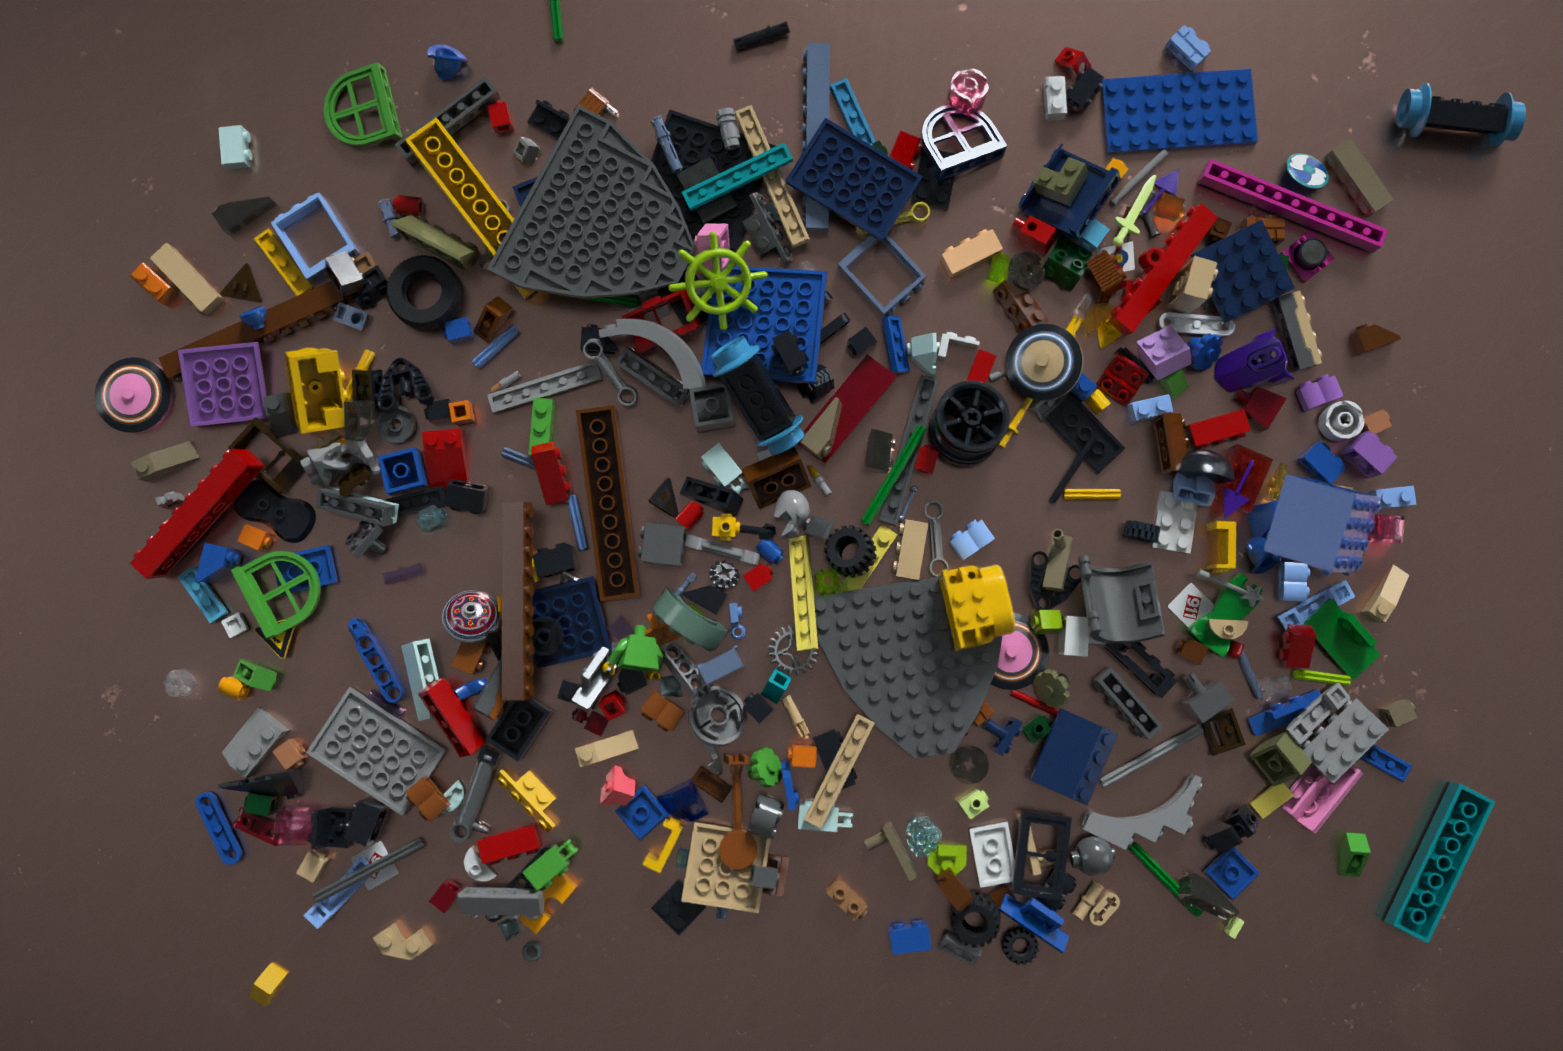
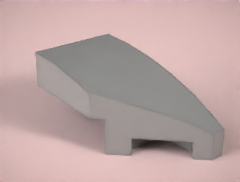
M703 743L702 745L713 758L708 763V766L719 777L723 774V769L717 750L714 746Z

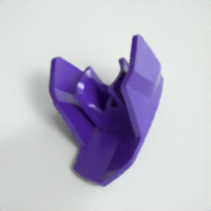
M1276 328L1255 336L1251 342L1218 358L1215 369V379L1229 391L1252 386H1276L1292 381L1295 378L1286 370L1288 359L1281 341L1273 336L1277 331ZM1273 351L1276 353L1275 358L1272 356Z

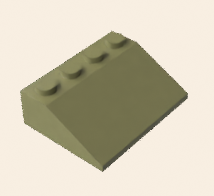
M409 215L394 220L391 223L404 240L471 274L478 258L481 256V253L477 250L478 246L469 241L467 244L460 241L461 238L454 233L450 235L445 233V229L436 224L431 226L428 224V220L419 215L417 218Z

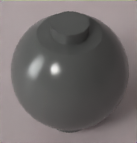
M1094 836L1087 837L1077 844L1074 852L1069 853L1070 863L1073 868L1078 867L1086 875L1100 876L1111 868L1113 859H1115V851L1104 839Z

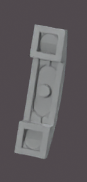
M1339 682L1334 684L1310 703L1311 705L1306 706L1286 728V731L1298 745H1301L1334 710H1338L1351 697Z

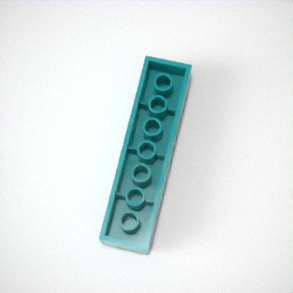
M1449 783L1384 922L1425 943H1429L1495 801L1460 783Z

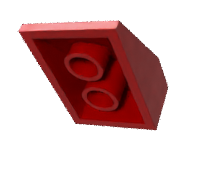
M461 428L422 432L423 452L430 488L443 486L444 490H446L447 484L451 479L469 482L465 431Z

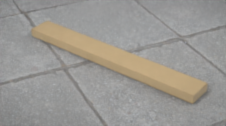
M752 105L735 111V117L752 156L755 157L770 150L771 148ZM780 169L762 176L792 248L809 242L810 238Z

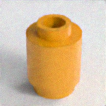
M223 677L218 685V691L222 695L238 701L246 698L250 691L247 684L233 677Z

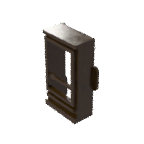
M255 417L228 448L245 450L261 431L267 435L282 451H279L276 458L265 470L262 469L255 478L264 479L278 493L285 495L305 473L300 463L304 458L294 449L287 447L270 432V428L264 422ZM286 452L292 459L273 479L267 472Z

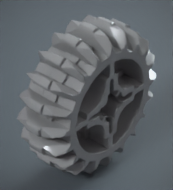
M788 625L789 631L785 632L784 627L780 628L783 634L780 635L776 631L774 634L778 637L777 640L770 638V641L775 643L774 646L768 645L769 649H774V652L768 653V656L774 655L775 659L771 660L770 663L773 664L777 661L778 665L775 666V669L778 670L780 666L783 667L782 673H785L786 669L789 670L788 676L790 677L792 676V671H796V676H799V670L801 669L806 674V666L812 670L813 667L809 663L811 661L817 663V660L813 659V655L819 656L820 653L809 650L808 659L799 666L798 656L802 652L797 653L796 661L792 653H783V651H788V648L792 645L791 640H793V644L797 648L794 638L796 629L792 630V626ZM788 635L789 646L786 649L777 650L779 642ZM789 655L792 658L793 667L782 663L778 656Z

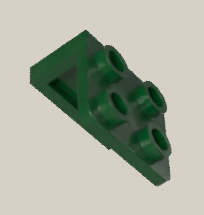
M1061 236L1041 268L1040 273L1072 291L1088 266L1086 262L1092 258L1093 254L1070 239Z

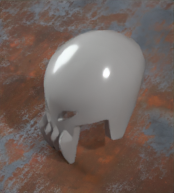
M795 490L783 492L775 506L774 517H782L787 525L781 536L788 534V540L799 534L800 527L809 517V503L801 492Z

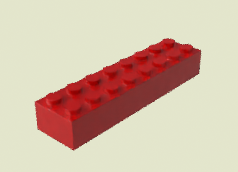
M230 449L222 456V461L210 469V474L198 482L196 490L189 493L184 498L185 502L173 510L171 518L163 522L159 526L160 530L148 538L145 547L134 554V559L130 564L145 579L166 577L264 468L265 465L250 450Z

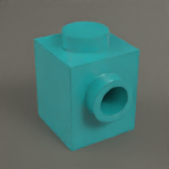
M775 669L761 696L778 704L792 678Z

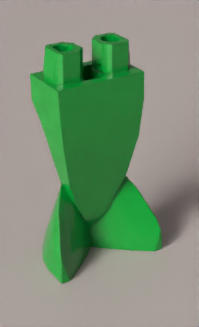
M1238 573L1233 579H1228L1226 582L1245 589L1243 586L1248 581V577L1243 573ZM1256 584L1251 586L1252 589L1259 587ZM1223 586L1211 613L1197 619L1187 628L1186 632L1195 641L1209 647L1208 651L1212 654L1224 657L1229 650L1230 640L1221 639L1215 635L1209 628L1208 619L1241 621L1260 601L1256 600L1255 605L1250 607L1249 600L1241 599L1244 594Z

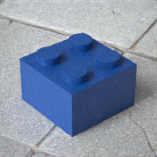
M413 447L377 456L386 494L393 496L429 487L420 449Z

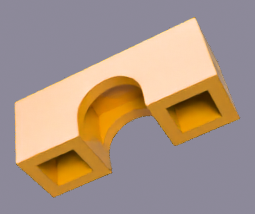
M557 874L552 878L553 883L544 890V903L548 898H555L563 904L577 885L566 875L563 874L559 877ZM544 907V913L538 916L537 919H527L525 915H521L519 920L537 934L551 918V915Z

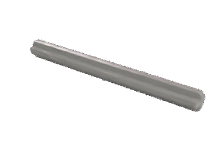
M1200 725L1187 729L1100 778L1101 785L1104 788L1113 785L1204 733Z

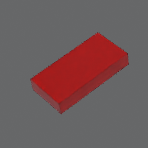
M978 349L966 381L973 380L986 383L996 355Z

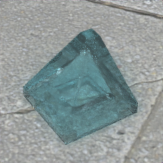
M674 675L660 678L662 696H683L681 685Z

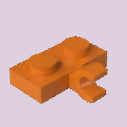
M653 613L647 615L652 628L646 630L645 636L655 638L658 646L681 637L679 632L675 634L668 629L669 625L666 622L659 624L657 616Z

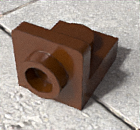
M1218 217L1204 238L1208 239L1212 244L1226 238L1232 223Z

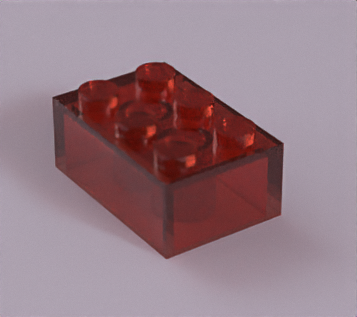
M1240 444L1231 446L1226 458L1233 467L1234 481L1222 484L1215 483L1216 496L1214 501L1224 505L1223 486L1235 492L1250 461L1253 460L1254 464L1239 492L1240 495L1250 500L1236 510L1246 514L1252 511L1273 459Z

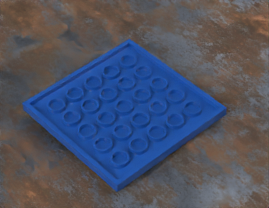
M735 266L728 276L740 275L739 267ZM748 267L750 273L765 271L768 274L765 279L751 281V289L747 299L756 305L758 310L753 313L741 305L736 310L727 313V329L724 331L720 329L719 316L708 313L701 368L703 375L714 377L713 372L717 366L712 360L711 355L728 342L744 336L750 346H760L757 354L774 381L816 384L827 271ZM742 282L729 285L739 292ZM723 290L724 302L726 304L734 298ZM716 291L712 295V305H717ZM787 330H790L792 335H797L801 343L798 345L800 351L804 350L809 358V361H807L809 368L800 376L794 375L791 377L789 371L785 373L780 364L783 361L781 356H776L771 347L774 345L772 338Z

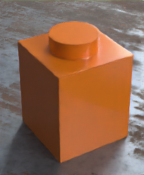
M464 400L449 403L452 423L462 425L475 422L473 406L470 401Z
M245 524L237 542L258 551H265L271 544L272 534L255 526Z

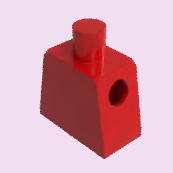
M1029 216L1026 221L1017 217L1012 225L1013 228L1020 231L1019 239L1043 256H1046L1055 242L1056 228L1033 216Z

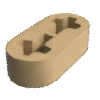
M1112 892L1104 893L1088 912L1090 922L1097 926L1103 925L1118 909L1120 905L1118 896ZM1108 897H1114V905L1112 906L1109 904L1106 908H1104L1108 903L1106 899ZM1103 909V911L1100 914L1102 918L1100 920H1093L1095 918V916L1093 915L1094 912L1100 913V911Z

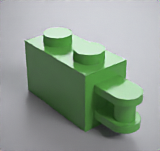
M570 839L560 847L555 844L522 872L537 891L541 887L545 890L553 883L552 878L558 874L560 877L569 870L567 867L570 863L568 858L578 850L577 847L574 848L570 843ZM563 848L569 853L567 856L561 851Z

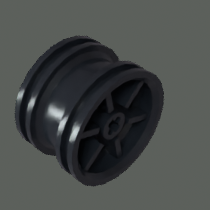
M973 380L954 384L941 396L931 416L928 430L930 441L934 449L939 451V455L948 462L962 466L976 465L984 462L994 453L1007 433L1010 425L1009 407L999 391L989 384ZM978 408L982 409L984 412L980 413L978 411ZM947 416H953L954 420L949 421ZM985 425H990L992 429L989 430ZM955 433L959 439L955 438L953 434ZM976 438L979 442L973 443L972 440Z

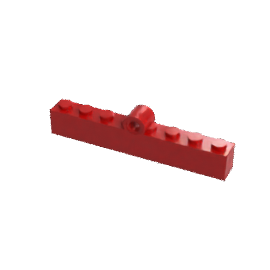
M1203 203L1196 206L1192 205L1185 212L1187 216L1176 224L1175 232L1165 239L1163 248L1154 247L1140 254L1138 262L1144 274L1133 282L1132 290L1122 297L1121 300L1123 302L1120 306L1113 309L1110 314L1112 317L1108 321L1124 336L1132 334L1217 220L1218 217Z

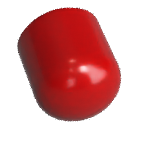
M1230 640V647L1226 655L1231 659L1240 658L1244 644Z

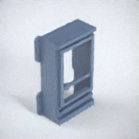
M736 645L730 648V651L706 663L694 666V669L698 668L706 684H709L744 665L735 649L738 647Z

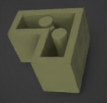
M1068 157L1059 173L1042 167L1033 183L1038 194L1070 206L1089 174L1085 163Z

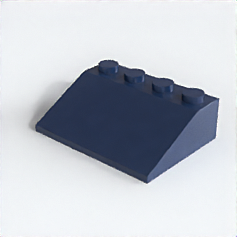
M1060 708L1029 780L1088 806L1118 734Z

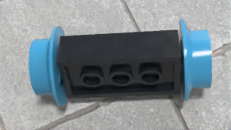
M1422 83L1417 90L1406 89L1401 95L1396 113L1397 126L1408 128L1409 134L1412 137L1419 136L1424 127L1488 134L1489 143L1493 147L1500 146L1504 140L1515 141L1523 129L1526 118L1524 103L1514 101L1511 93H1503L1496 103L1482 105L1481 101H1470L1469 103L1463 102V99L1444 100V97L1432 96L1431 87L1428 83Z
M741 336L728 342L711 355L712 360L717 366L713 376L720 377L758 438L757 446H767L771 454L776 455L788 450L804 437L805 434L799 426L803 416L794 414L759 358L757 352L760 346H750L745 337Z

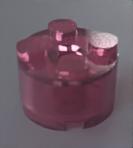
M976 69L957 71L950 83L947 103L966 116H970L980 110L984 105L989 88L986 76Z
M1375 514L1373 519L1375 525L1372 532H1369L1367 540L1383 543L1384 539V542L1402 543L1405 531V516Z
M283 805L281 807L282 811L277 812L274 822V833L279 836V839H276L279 845H307L310 843L309 838L313 825L311 817L314 811L309 806Z

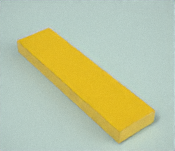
M266 229L254 238V241L296 296L314 289V286L306 279L271 229Z

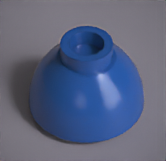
M259 306L241 313L239 317L244 324L257 330L265 326L266 308Z

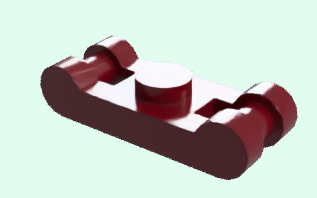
M240 807L238 811L239 816L237 820H234L232 826L271 845L278 846L279 838L285 832L286 827L260 815L245 813L246 808ZM246 818L250 819L248 825L244 823ZM269 828L274 830L272 836L267 834Z

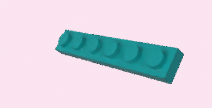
M784 142L682 191V195L691 211L793 162V158Z

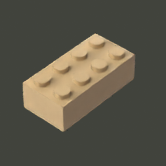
M1197 256L1190 259L1173 279L1165 310L1173 313L1190 314L1196 308H1199L1202 303L1204 304L1207 299H1210L1213 291L1211 283L1212 280L1216 279L1218 269H1216L1217 262Z

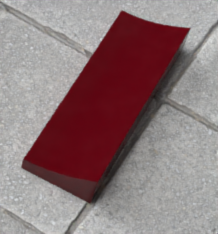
M867 354L803 431L806 434L835 397H837L842 403V409L834 443L829 455L820 460L805 449L800 441L797 444L825 466L896 380L897 375Z

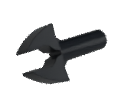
M765 523L763 527L741 525L740 532L759 534V539L774 538L773 534H776V527Z

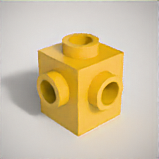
M721 514V517H713L712 537H720V541H731L732 538H736V534L740 533V522H736V517H732V514ZM729 525L730 527L728 530H723V526Z

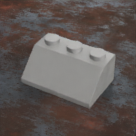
M259 706L222 751V754L229 765L244 778L251 777L290 730Z

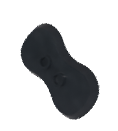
M254 478L234 500V509L241 518L269 526L286 542L298 543L304 540L311 532L315 523V510L308 502L283 496L262 478Z

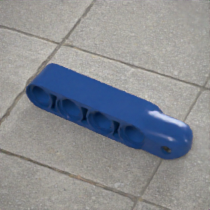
M357 617L349 620L348 629L356 642V648L384 698L390 703L402 701L406 696L405 689L379 642L372 636L366 623ZM366 638L370 640V646L367 649L363 646V641ZM375 655L380 658L378 665H374L372 662ZM384 672H387L389 674V680L387 682H384L382 680V674ZM394 688L399 692V696L396 699L391 696V691Z

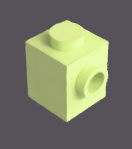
M976 788L957 802L968 818L972 819L989 807L987 801L990 799L983 790L980 792Z

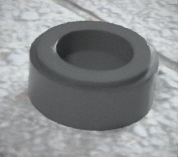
M537 941L527 942L522 949L523 957L530 962L537 961L543 953V948Z

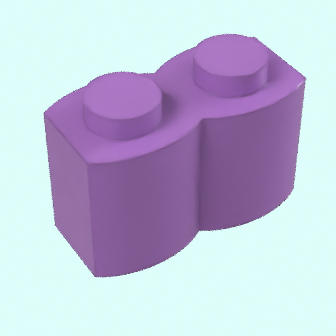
M1326 374L1317 378L1318 382L1311 383V381H1307L1299 385L1300 389L1296 390V394L1304 412L1343 397L1335 375L1329 377Z

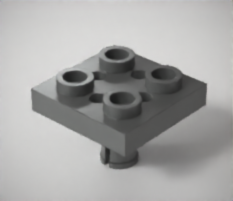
M361 520L357 530L348 535L345 545L358 560L368 548H371L380 555L385 550L386 545L380 542L377 537L384 529L381 525Z

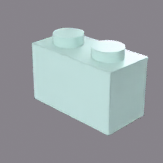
M242 125L218 127L221 164L227 170L250 168L252 153L248 145L251 142L249 132Z

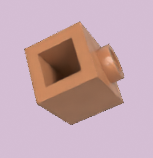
M288 739L272 751L285 770L292 768L296 770L304 764L303 760L307 758L305 748L300 743L297 744L295 739Z

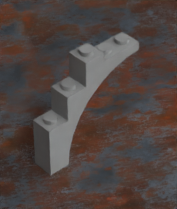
M1190 774L1183 787L1172 799L1146 814L1134 817H1111L1088 810L1080 828L1124 850L1132 845L1134 833L1156 843L1157 839L1159 840L1162 837L1163 825L1185 835L1186 832L1191 830L1193 825V817L1186 813L1193 807V798L1195 793H1198L1202 787V778Z

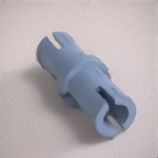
M385 199L380 200L378 205L383 214L382 220L387 225L390 237H400L401 235L391 225L392 221L398 219V216L394 214L390 199H386V202Z

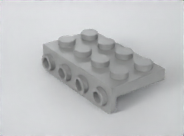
M1357 698L1352 701L1348 700L1341 706L1342 711L1338 714L1333 713L1327 719L1329 723L1324 728L1320 726L1313 733L1315 737L1311 741L1307 739L1300 745V748L1311 760V764L1332 784L1389 730Z

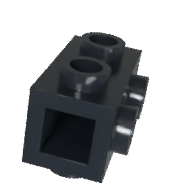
M1089 66L1085 72L1081 70L1075 79L1078 82L1075 86L1070 85L1066 91L1067 107L1078 113L1082 108L1087 109L1092 102L1090 98L1092 94L1095 93L1097 95L1103 84L1101 82L1104 76Z
M787 330L772 338L774 345L771 347L776 356H781L783 361L780 364L784 372L789 371L791 377L794 375L800 376L805 373L806 369L809 368L807 365L809 358L804 350L800 351L798 345L801 343L797 335H792L790 330Z

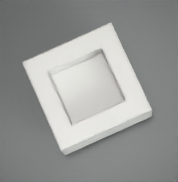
M237 612L221 621L229 638H234L249 630L241 612Z

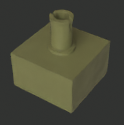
M1287 731L1261 742L1249 755L1273 786L1301 776L1312 763L1300 748V745L1294 741Z

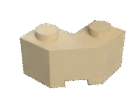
M395 923L373 937L383 955L412 960L432 945L422 928L405 939Z

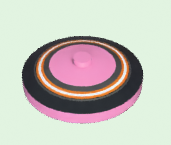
M131 357L114 362L101 374L95 388V405L99 415L109 426L125 433L139 434L156 428L168 416L173 404L174 393L171 380L167 379L164 370L160 366L143 358Z
M1014 613L1015 631L1012 634L1002 636L998 667L991 681L992 686L1000 689L1017 690L1031 685L1035 680V676L1040 672H1044L1049 658V646L1045 634H1034L1030 624L1031 619L1018 613Z

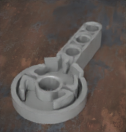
M676 643L668 644L662 653L663 662L691 698V705L688 710V724L691 732L699 741L709 746L721 747L731 744L741 735L746 725L747 715L746 709L743 707L744 704L733 692L719 688V686L706 684L703 676L697 668L694 669L695 665L683 649ZM667 651H673L676 657H670ZM679 666H684L688 672H681ZM691 682H697L699 688L692 687ZM713 710L721 711L725 717L724 721L721 723L715 722L711 717V712Z

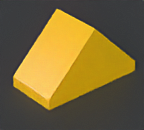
M273 962L270 963L253 984L249 997L266 1007L288 972Z

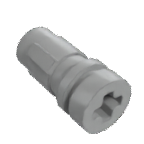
M722 108L716 111L715 115L718 120V126L721 128L720 131L725 150L737 149L740 147L738 140L740 134L738 127L735 126L736 118L734 117L733 108Z

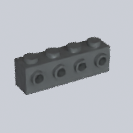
M1106 667L1093 679L1096 683L1094 685L1096 690L1100 694L1104 693L1109 698L1107 702L1114 709L1118 708L1121 712L1120 717L1127 724L1130 722L1133 725V731L1139 738L1150 739L1164 727L1112 667Z

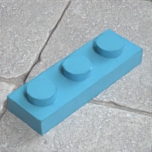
M192 566L179 575L178 579L209 623L213 624L226 615L228 611L208 583L195 581L198 568Z

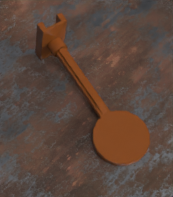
M739 753V759L738 756H734L733 759L729 754H723L724 762L730 765V773H732L733 831L723 836L718 851L721 860L726 866L731 869L740 870L747 868L753 863L758 850L753 836L742 830L740 773H742V765L748 764V756Z

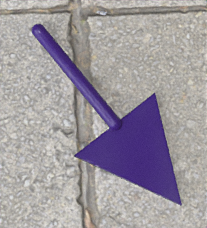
M1179 169L1155 180L1154 185L1161 188V190L1142 212L1143 215L1149 211L1164 191L1176 196Z
M1253 460L1250 461L1235 492L1223 486L1224 519L1250 500L1240 495L1239 492L1254 464Z

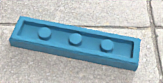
M845 78L831 84L830 90L849 132L873 147H877V143L848 79Z

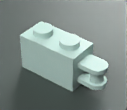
M717 443L701 456L703 460L701 465L707 472L712 471L715 475L713 480L718 486L723 485L725 488L730 486L739 495H741L740 492L744 489L747 490L749 488L741 479L743 472L720 443ZM738 479L740 483L734 487L732 483Z
M804 801L803 804H799L798 829L837 832V827L851 828L853 826L851 824L853 813L838 812L839 808L834 803L822 828H819L804 820L812 801ZM838 816H843V823H838Z

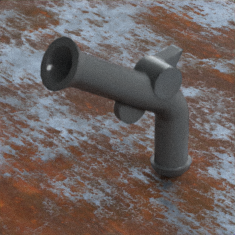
M1153 190L1138 215L1140 218L1144 217L1151 233V238L1161 234L1152 218L1155 213L1153 210H1149L1143 215L1142 212L1156 196V192Z

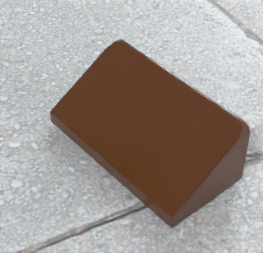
M768 853L766 866L777 868L778 873H780V880L775 889L763 888L762 893L772 896H783L789 857Z

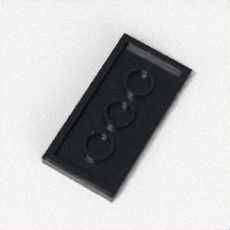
M1073 393L1044 420L1077 455L1090 436L1097 439L1084 459V462L1097 475L1125 449Z

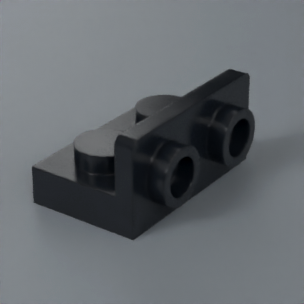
M537 99L535 102L536 108L527 123L558 141L570 119L569 114L561 109L559 111L554 109L553 105L545 100L542 102Z
M378 265L364 273L363 291L351 294L362 310H365L387 295L386 286L388 280Z
M382 369L352 370L354 408H379L377 403L383 377Z

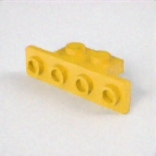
M501 769L495 776L498 784L510 792L512 799L519 802L529 816L534 817L542 830H546L549 833L555 827V824L543 810L556 798L530 770L515 783Z

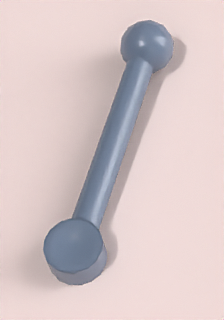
M911 486L910 488L911 493L899 518L900 523L904 519L914 493L918 491L917 486Z

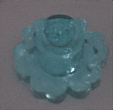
M915 816L913 821L908 823L906 832L909 835L907 837L909 849L911 851L914 850L916 856H929L930 852L935 851L938 842L942 838L941 830L935 826L934 822H929L927 816Z

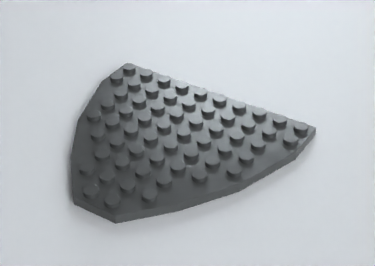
M577 105L487 270L527 290L582 299L635 295L679 283L689 263L678 255V251L683 249L693 257L696 248L680 207L655 165L611 121Z
M938 577L814 597L817 640L844 691L865 715L875 723L874 725L915 759L954 753L979 713L998 667L1002 636L995 637L991 642L982 646L956 651Z

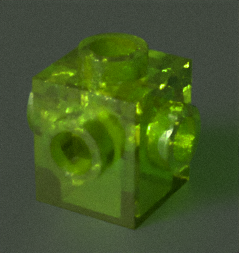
M821 568L814 576L816 578L814 581L816 586L814 588L822 595L825 593L827 595L836 593L841 587L839 584L841 581L839 578L840 574L833 568L830 570L828 568L825 570ZM829 577L832 581L831 584H825L824 579Z

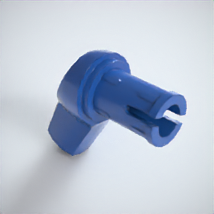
M484 678L473 680L458 687L453 692L462 701L480 694L488 680Z

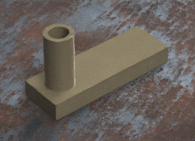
M1055 529L1052 531L1053 539L1043 589L1063 592L1073 538L1071 536H1064L1061 529Z
M891 822L883 826L882 832L864 840L869 851L890 842L909 881L917 878L918 873Z

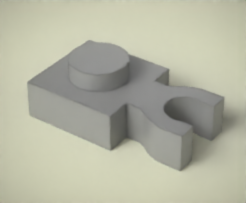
M174 491L165 493L163 497L155 498L157 505L165 509H170L185 502L183 494Z

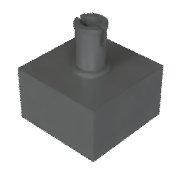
M1194 672L1189 674V677L1186 676L1183 679L1193 693L1179 703L1193 722L1204 723L1235 701L1221 681L1210 680L1202 686Z

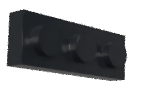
M438 486L388 498L386 501L399 504L398 517L445 506V491L443 486Z

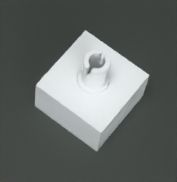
M1061 616L1063 629L1059 631L1057 655L1088 657L1089 644L1105 645V643L1090 637L1087 617Z

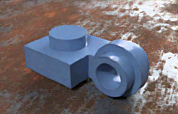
M737 603L729 604L732 624L730 633L734 639L741 640L746 635L745 628L739 625V618H743L742 608L738 607ZM737 628L742 630L740 636H736L734 633Z

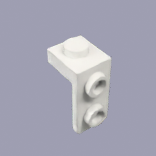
M953 332L943 333L940 342H937L936 359H945L948 343L977 349L980 342L971 336L962 338L957 337V334Z

